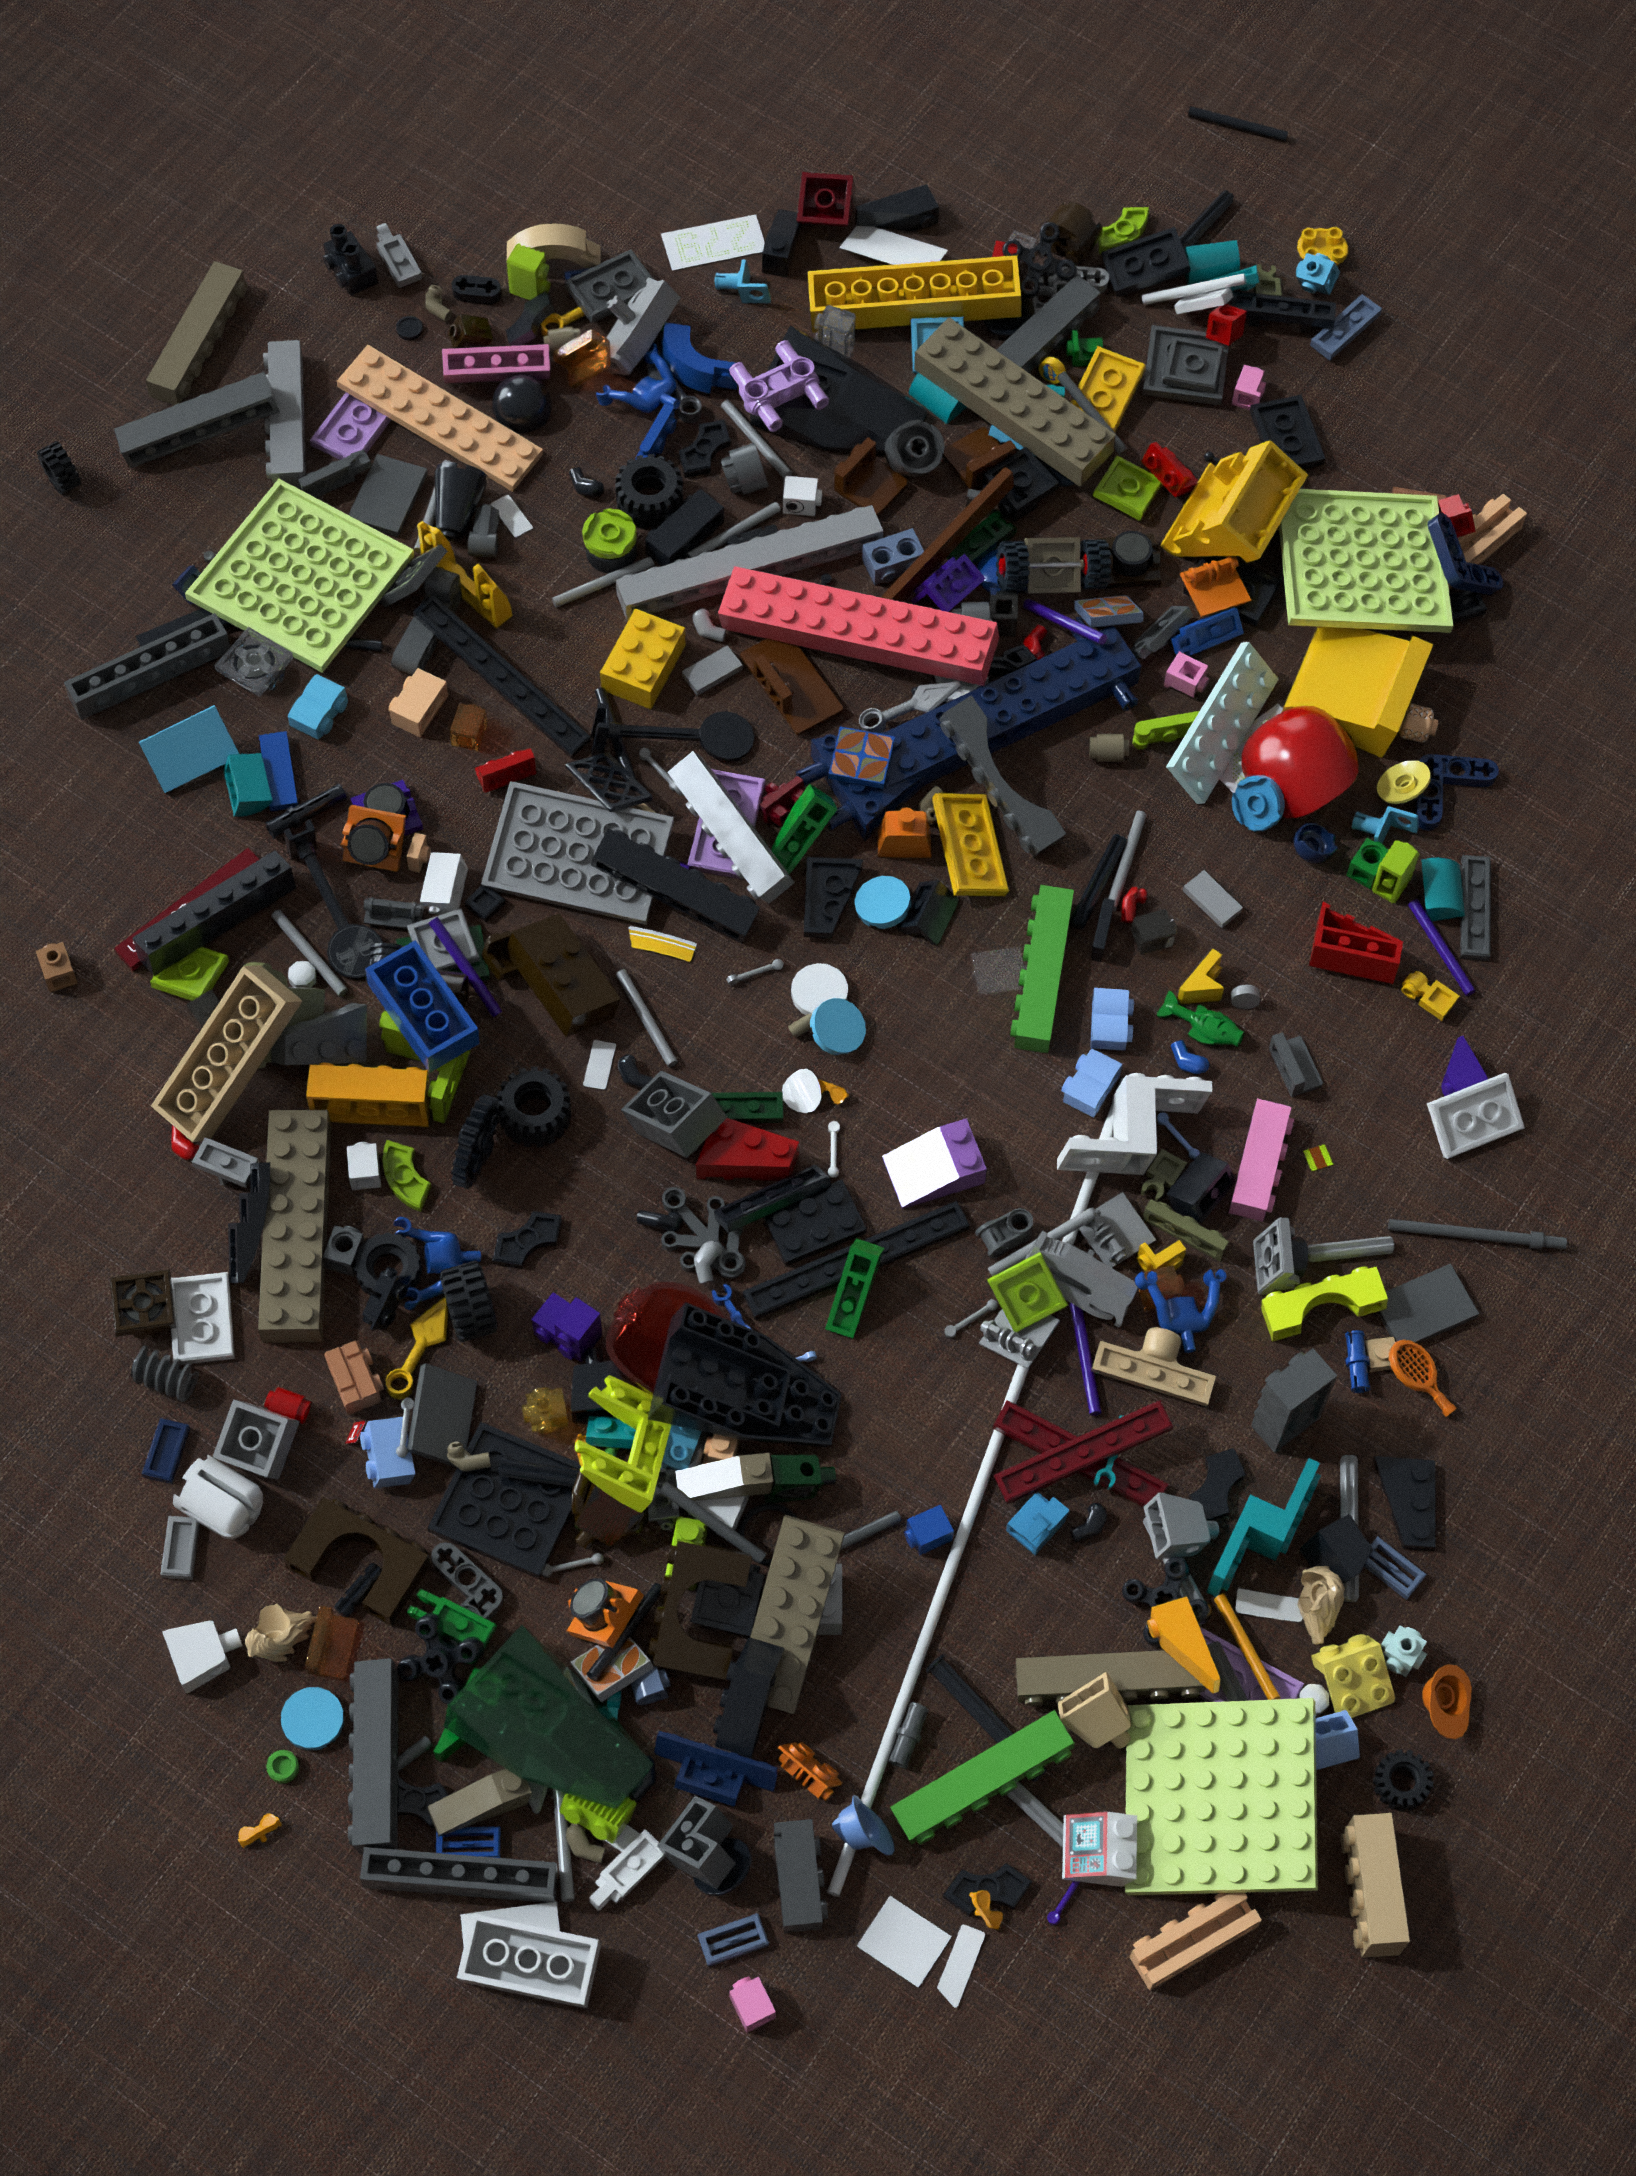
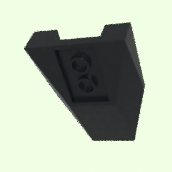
M789 326L782 341L788 340L798 356L806 357L813 362L814 371L819 377V386L829 398V404L821 410H816L807 395L803 394L775 407L774 409L782 419L783 424L780 429L773 433L823 450L852 451L857 444L861 445L867 438H870L876 442V453H885V441L895 429L911 420H922L924 422L927 410L863 365L793 326ZM777 353L768 371L784 364ZM750 413L751 425L769 431L760 416Z
M686 1302L671 1317L648 1419L740 1440L830 1447L832 1445L841 1393L768 1336Z

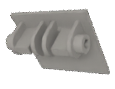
M1123 1192L1096 1209L1094 1207L1090 1208L1096 1218L1078 1228L1102 1263L1111 1268L1137 1253L1139 1246L1144 1242L1149 1245L1156 1241Z
M1001 1309L994 1321L990 1320L988 1322L985 1320L982 1323L980 1330L984 1336L980 1340L979 1345L1028 1369L1060 1320L1049 1315L1023 1330L1015 1332L1004 1311Z

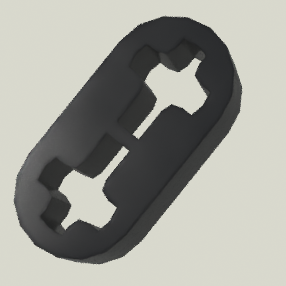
M459 275L452 281V293L454 298L461 302L489 305L495 304L500 300L501 285L498 280L491 277ZM463 286H467L464 291H461Z

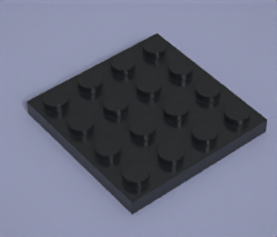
M480 1422L466 1451L471 1455L488 1452L491 1467L468 1472L457 1468L428 1526V1532L540 1579L572 1513L573 1487L501 1477L498 1473L500 1460L504 1458L580 1470L581 1465L569 1458Z

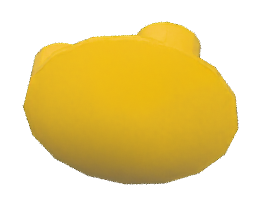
M1337 227L1329 229L1305 228L1298 240L1297 250L1302 259H1304L1306 253L1312 255L1320 253L1329 257L1336 265H1339L1348 256V244L1342 237V230Z

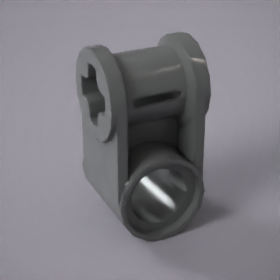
M1017 1208L997 1219L984 1223L976 1230L975 1234L978 1238H982L989 1250L987 1253L989 1258L994 1259L1002 1256L1014 1247L1027 1242L1031 1238L1033 1217L1029 1211ZM1017 1222H1022L1027 1227L1022 1230H1017L1012 1225Z

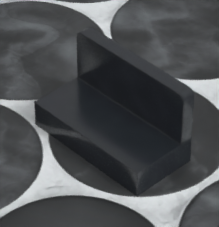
M939 880L919 882L911 898L912 904L907 912L908 915L899 923L897 928L903 934L921 933L932 945H937L955 911L959 899Z

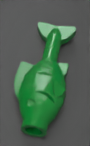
M1168 991L1164 1004L1157 1012L1158 1018H1167L1175 1015L1190 1022L1193 1028L1189 1031L1188 1036L1203 1045L1212 1046L1220 1044L1239 1047L1245 1035V1031L1240 1030L1228 1016L1223 1015L1220 1011L1207 1010L1204 1006L1198 1005L1196 1012L1178 1005L1172 991Z

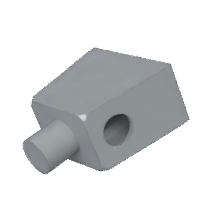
M1158 1493L1144 1506L1156 1559L1193 1556L1209 1544L1210 1539H1216L1219 1534L1218 1523L1206 1520L1203 1506L1200 1502Z

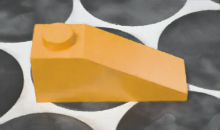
M1187 1596L1152 1607L1151 1619L1147 1620L1152 1638L1157 1637L1161 1648L1213 1694L1219 1692L1220 1676Z

